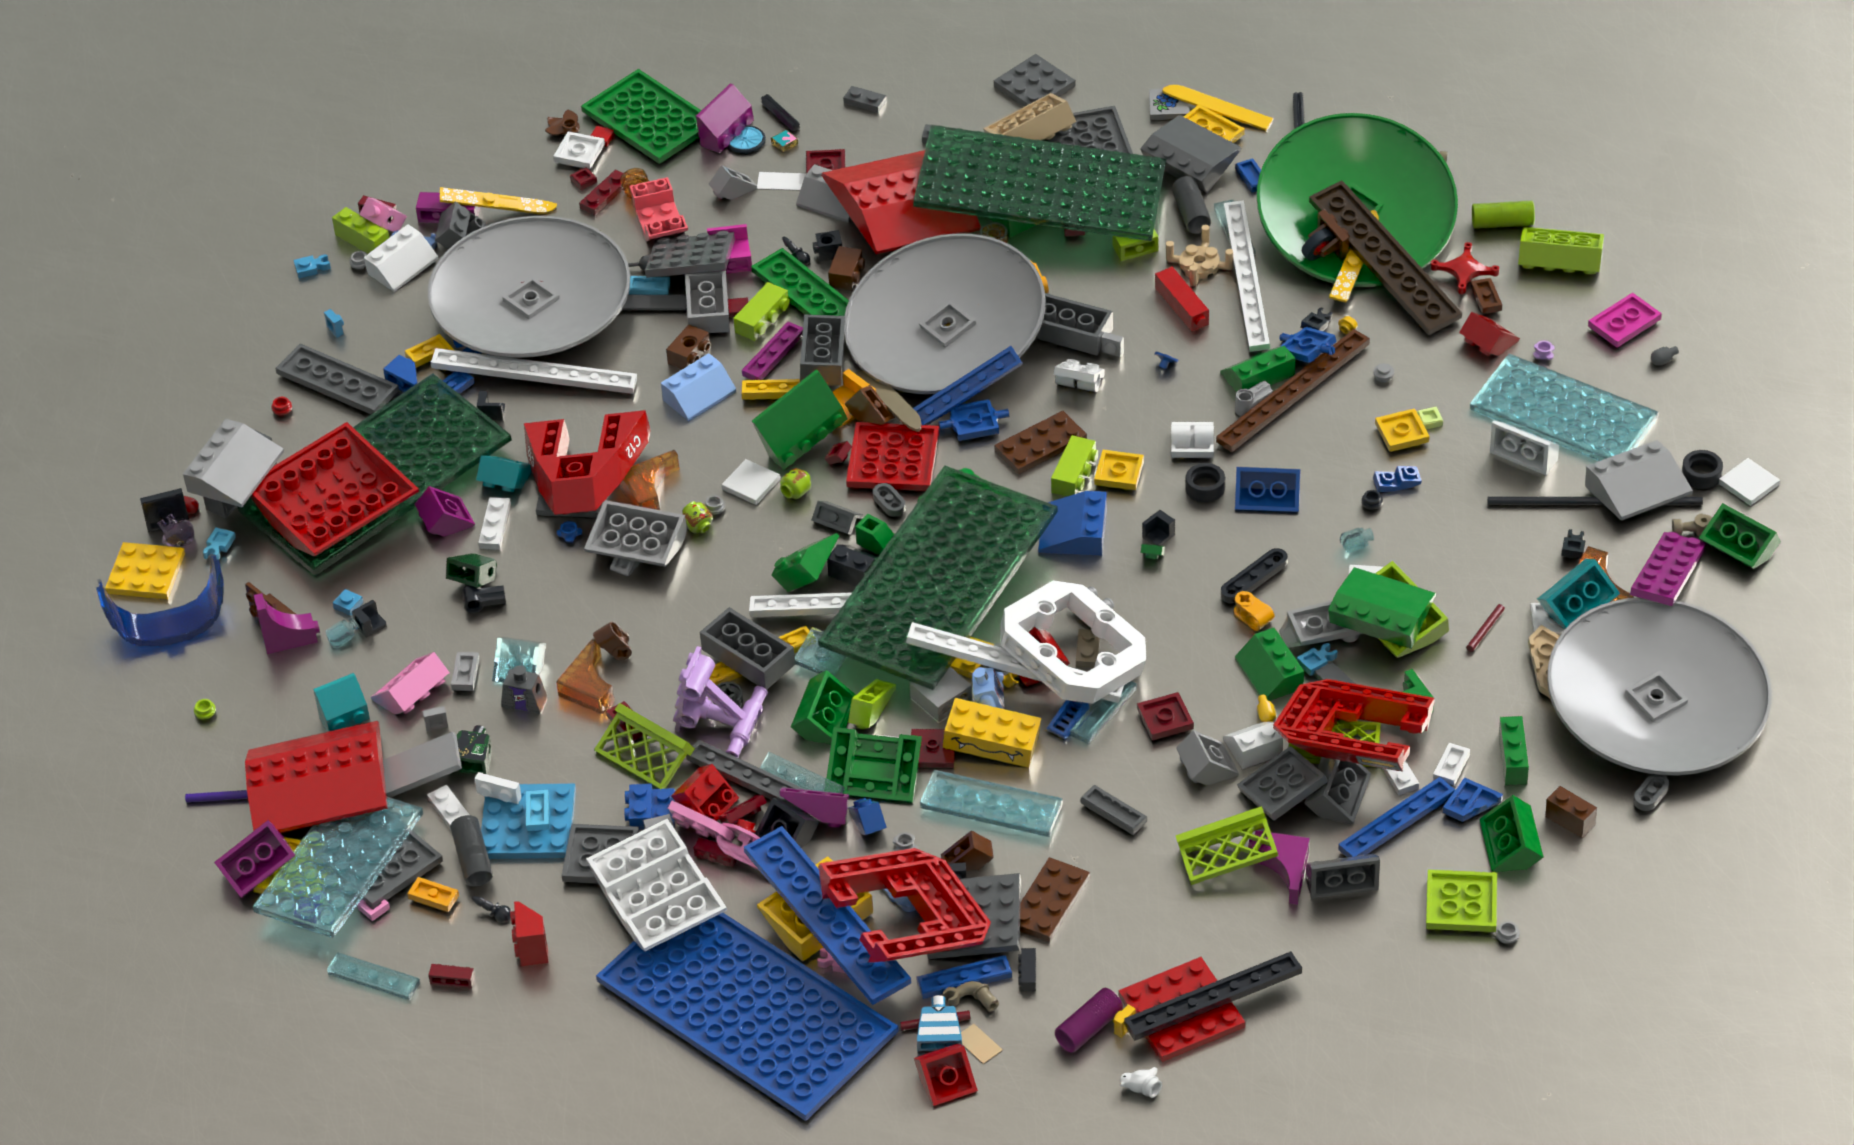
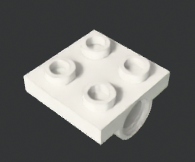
M1067 359V362L1065 361L1055 366V382L1058 385L1073 388L1077 385L1078 389L1097 392L1101 378L1104 377L1105 369L1099 368L1097 364L1087 363V365H1081L1077 360Z
M1172 422L1171 458H1213V422Z

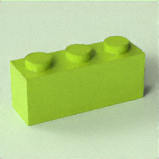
M347 207L332 217L335 235L367 254L389 239V233L386 229Z
M767 282L733 318L735 333L756 341L777 320L778 316L788 308V290Z
M1071 436L1051 477V493L1071 496L1083 490L1085 477H1089L1092 463L1096 462L1098 458L1096 441Z

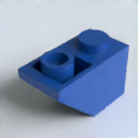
M863 798L854 801V806L848 807L861 834L867 835L887 828L879 802Z

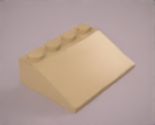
M1050 93L988 125L983 130L1002 155L1007 158H1014L1021 154L1020 151L1037 146V142L1053 138L1055 136L1054 133L1070 129L1076 120L1068 102Z

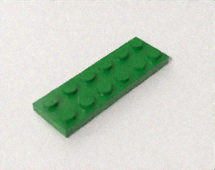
M784 248L777 250L751 266L752 273L765 283L769 282L788 290L789 302L803 314L845 316L849 300Z

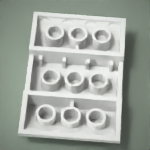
M668 819L586 858L616 915L633 940L644 951L727 911V907L707 877L704 878L688 854L687 847Z

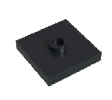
M182 488L140 498L148 532L189 522Z

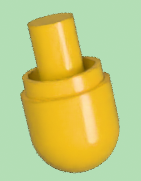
M1266 695L1258 696L1257 713L1259 719L1262 722H1274L1277 716L1274 705L1271 701L1267 700Z

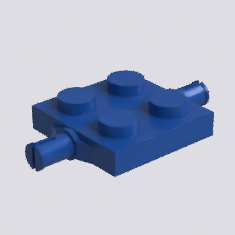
M1305 327L1298 333L1291 335L1282 333L1279 336L1280 341L1285 342L1281 346H1285L1297 360L1310 363L1321 353L1329 355L1335 353V347L1332 346L1337 342L1334 334Z
M990 399L961 404L949 412L950 420L939 421L938 423L940 430L952 428L956 432L958 441L999 434L998 419L1009 418L1010 415L1008 409L996 411L992 407Z

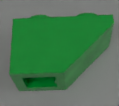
M867 514L855 526L856 544L892 561L903 549V544L884 521L870 514Z

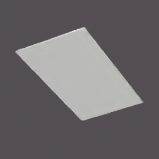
M759 172L756 189L800 190L806 173Z

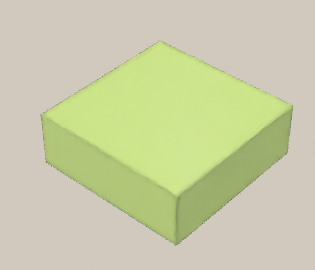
M1437 407L1417 411L1425 429L1443 426V419Z

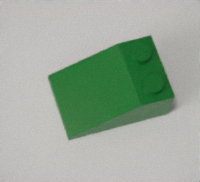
M835 533L811 543L786 557H781L776 561L771 576L787 592L817 581L839 535Z

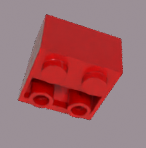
M713 764L698 768L671 795L675 802L715 821L719 819L718 816L725 813L739 799L738 795Z
M515 901L514 911H510L511 924L515 925L511 929L512 941L517 943L514 944L515 958L520 957L521 966L549 963L543 916L521 902Z

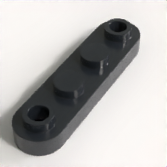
M1280 548L1269 550L1221 586L1222 600L1227 603H1235V595L1241 591L1251 593L1285 568L1288 563L1286 551Z

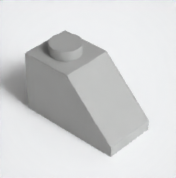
M722 165L709 182L710 187L714 190L713 194L721 199L725 197L733 200L757 188V185L748 175Z

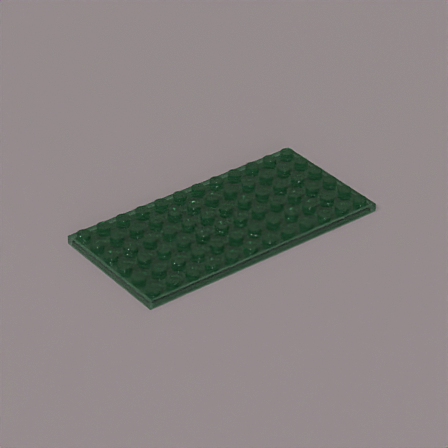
M931 125L913 200V207L1152 241L1166 159Z
M432 373L353 427L419 488L418 493L316 556L294 548L268 522L251 497H249L243 507H237L242 515L316 576L415 508L414 504L429 486L441 490L480 463L481 455L490 456L512 441L511 434Z
M944 465L818 639V646L934 690L956 657L906 643L912 622L970 639L1058 512V507Z

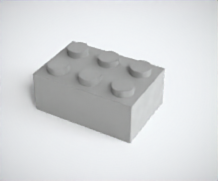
M726 271L685 274L688 324L709 333L730 332Z

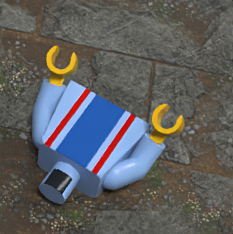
M987 667L975 669L972 673L976 703L1005 709L1003 684L1007 688L1014 686L1018 681L1013 678L1018 675L1010 672L1004 675L1003 672Z

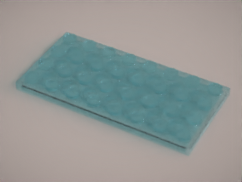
M1512 354L1506 356L1470 403V410L1514 426L1598 461L1636 448L1658 419L1659 414L1656 410Z
M387 797L388 809L313 825L294 850L296 856L282 866L253 905L254 912L334 938L422 817L423 809Z

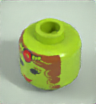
M792 469L781 478L780 490L789 499H799L811 489V477L804 470Z
M693 501L682 510V515H685L687 528L692 533H704L710 529L713 515L703 503Z

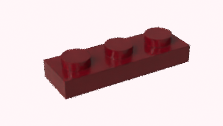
M615 169L579 202L580 209L596 216L625 189L620 183L623 173ZM623 176L622 183L627 187L628 178Z

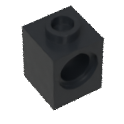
M839 230L816 233V242H812L814 254H818L819 261L833 260L838 247L842 246Z

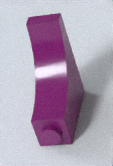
M262 593L254 595L267 655L318 643L316 634L320 633L318 621H313L311 613H283L268 605Z
M1255 830V835L1261 837L1264 831ZM1271 833L1279 856L1259 862L1258 864L1274 870L1281 876L1289 890V904L1298 905L1306 863L1309 857L1310 838ZM1249 839L1248 848L1253 849L1257 841ZM1262 844L1258 851L1264 853L1272 849L1271 846Z

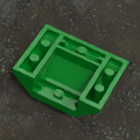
M833 727L824 792L913 803L922 736L899 734V738L858 734L856 729Z

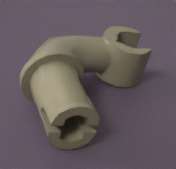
M965 982L957 988H946L943 992L945 1001L948 1000L949 1006L956 1007L960 1003V998L965 995H973L975 999H979L989 1012L994 1011L999 1006V1001L989 991V986L980 982Z

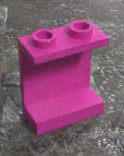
M747 224L707 228L709 235H714L720 231L734 232L735 241L726 270L722 271H726V274L752 271Z

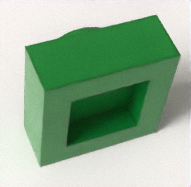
M1141 544L1140 553H1146V558L1158 559L1159 555H1164L1165 546Z

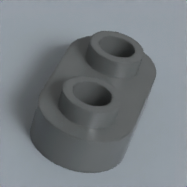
M881 483L874 487L873 498L886 514L897 517L905 512L906 504L904 498L890 484Z
M1659 774L1648 776L1634 794V805L1643 811L1655 808L1668 792V778Z

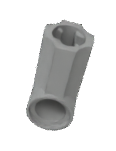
M1263 381L1250 389L1238 390L1235 396V413L1243 416L1273 393L1270 384Z

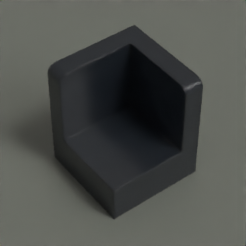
M479 391L477 400L479 420H504L505 403H489L488 392Z
M1158 510L1142 523V538L1152 545L1161 546L1175 535V519L1162 510Z
M374 600L352 611L354 626L366 638L387 627L386 621L378 614L377 605Z

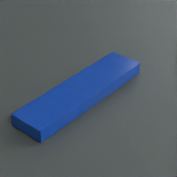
M1006 955L917 976L916 981L922 999L942 995L946 988H957L965 982L975 981L988 984L1012 978V971Z

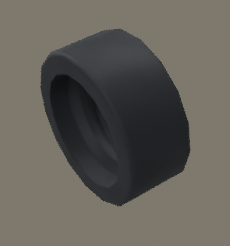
M1695 450L1684 457L1682 473L1691 487L1709 489L1719 484V478L1722 477L1723 462L1716 453L1708 450ZM1696 465H1706L1714 471L1708 474H1699L1690 468Z
M1200 463L1192 466L1187 471L1185 489L1192 499L1199 502H1212L1224 494L1226 477L1224 471L1219 466L1211 463ZM1201 478H1210L1215 480L1217 484L1210 487H1201L1193 482Z

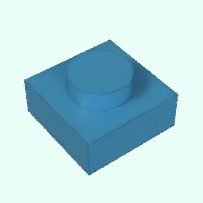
M331 309L325 311L326 327L336 338L344 335L342 328L344 322L339 314L336 315Z
M345 589L334 600L333 608L352 616V611L362 605L363 597Z

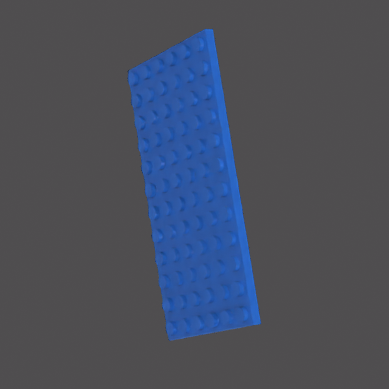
M721 913L647 951L642 950L633 941L596 975L597 982L805 1121L899 1032L898 1025L725 913Z

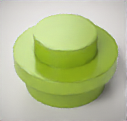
M209 699L197 701L194 707V715L199 719L211 718L216 712L214 703Z

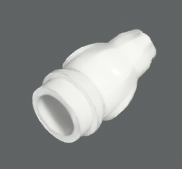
M1156 1067L1150 1070L1124 1073L1120 1078L1121 1087L1129 1088L1133 1092L1142 1093L1151 1098L1158 1095L1162 1088V1082L1155 1076L1157 1074Z

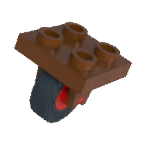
M1323 209L1318 213L1317 229L1308 235L1309 239L1302 246V254L1306 259L1312 261L1334 252L1342 261L1348 253L1349 233L1345 228H1341L1337 224L1333 214H1329Z

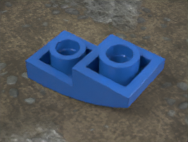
M1397 466L1395 472L1375 471L1373 475L1378 492L1404 490L1418 486L1422 482L1417 466Z

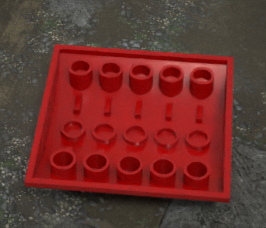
M926 150L827 171L821 174L876 254L897 250L916 241L934 236L967 234L980 231L981 229L969 193L962 180L947 160Z
M345 422L273 466L250 497L268 522L294 548L316 556L419 492V488L348 422Z
M378 721L248 750L245 759V771L253 831L268 820L281 833L388 809Z

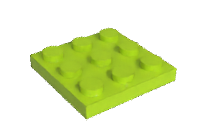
M1428 869L1426 929L1496 932V872Z

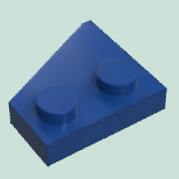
M1464 777L1443 806V813L1463 822L1501 803L1503 794Z

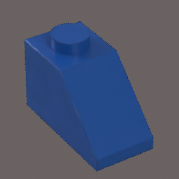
M398 355L383 368L384 377L386 380L397 384L400 391L417 399L419 398L415 362Z

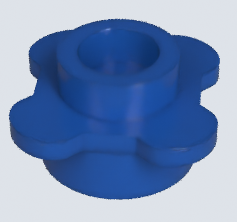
M572 521L564 522L560 529L557 530V536L563 537L566 542H573L576 536L582 534V529L577 528V524Z

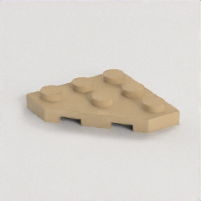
M1541 625L1529 637L1528 646L1539 692L1550 698L1547 682L1548 664L1551 652L1560 636Z

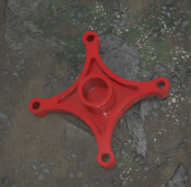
M1470 242L1464 244V253L1451 261H1431L1432 271L1447 272L1458 280L1459 294L1466 293V284L1475 277L1483 275L1496 277L1499 275V266L1487 267L1472 257V243Z

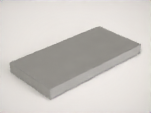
M450 732L384 759L383 766L387 799L462 769L455 733Z

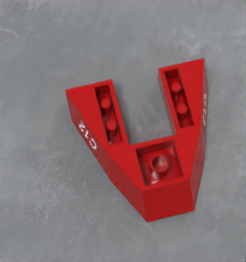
M646 410L605 414L598 452L567 455L570 438L564 419L524 423L527 458L538 490L553 514L566 515L577 512L596 511L619 486L649 443L651 429Z

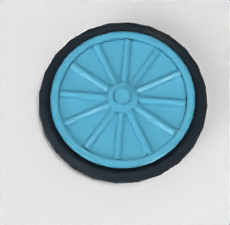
M747 125L739 136L734 137L727 147L736 153H751L764 145L766 136L758 127Z

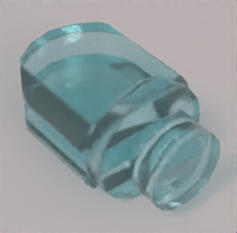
M1362 527L1342 533L1339 541L1345 551L1351 553L1368 546V541H1373L1374 535L1370 528L1365 530Z
M353 618L348 620L349 623L345 619L340 620L326 630V636L331 646L339 648L355 636L353 630H358L359 626Z

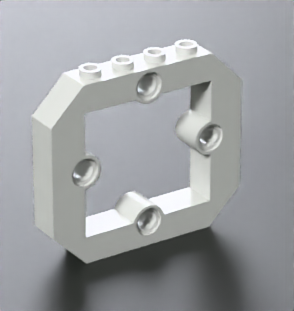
M1052 581L1004 609L1000 623V646L1061 699L1093 704L1137 678L1142 673L1146 661L1145 637L1084 585ZM1066 607L1091 627L1092 633L1095 636L1105 639L1120 652L1117 655L1110 652L1100 653L1097 656L1094 668L1080 677L1056 657L1057 649L1053 645L1039 643L1027 632L1032 627L1041 630L1049 629L1052 626L1055 614Z

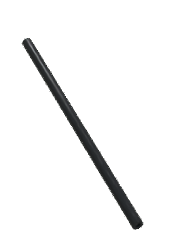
M1487 497V505H1604L1597 497ZM1682 497L1664 505L1702 506L1703 497Z

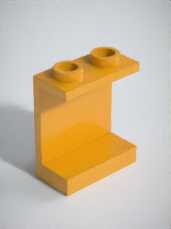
M850 369L842 373L843 385L833 391L848 418L838 428L855 419L849 413L845 403L860 389L870 385Z

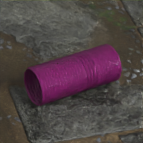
M1102 988L1054 1030L1056 1040L1065 1050L1076 1052L1114 1019L1118 1011L1123 1010L1121 999L1111 989Z

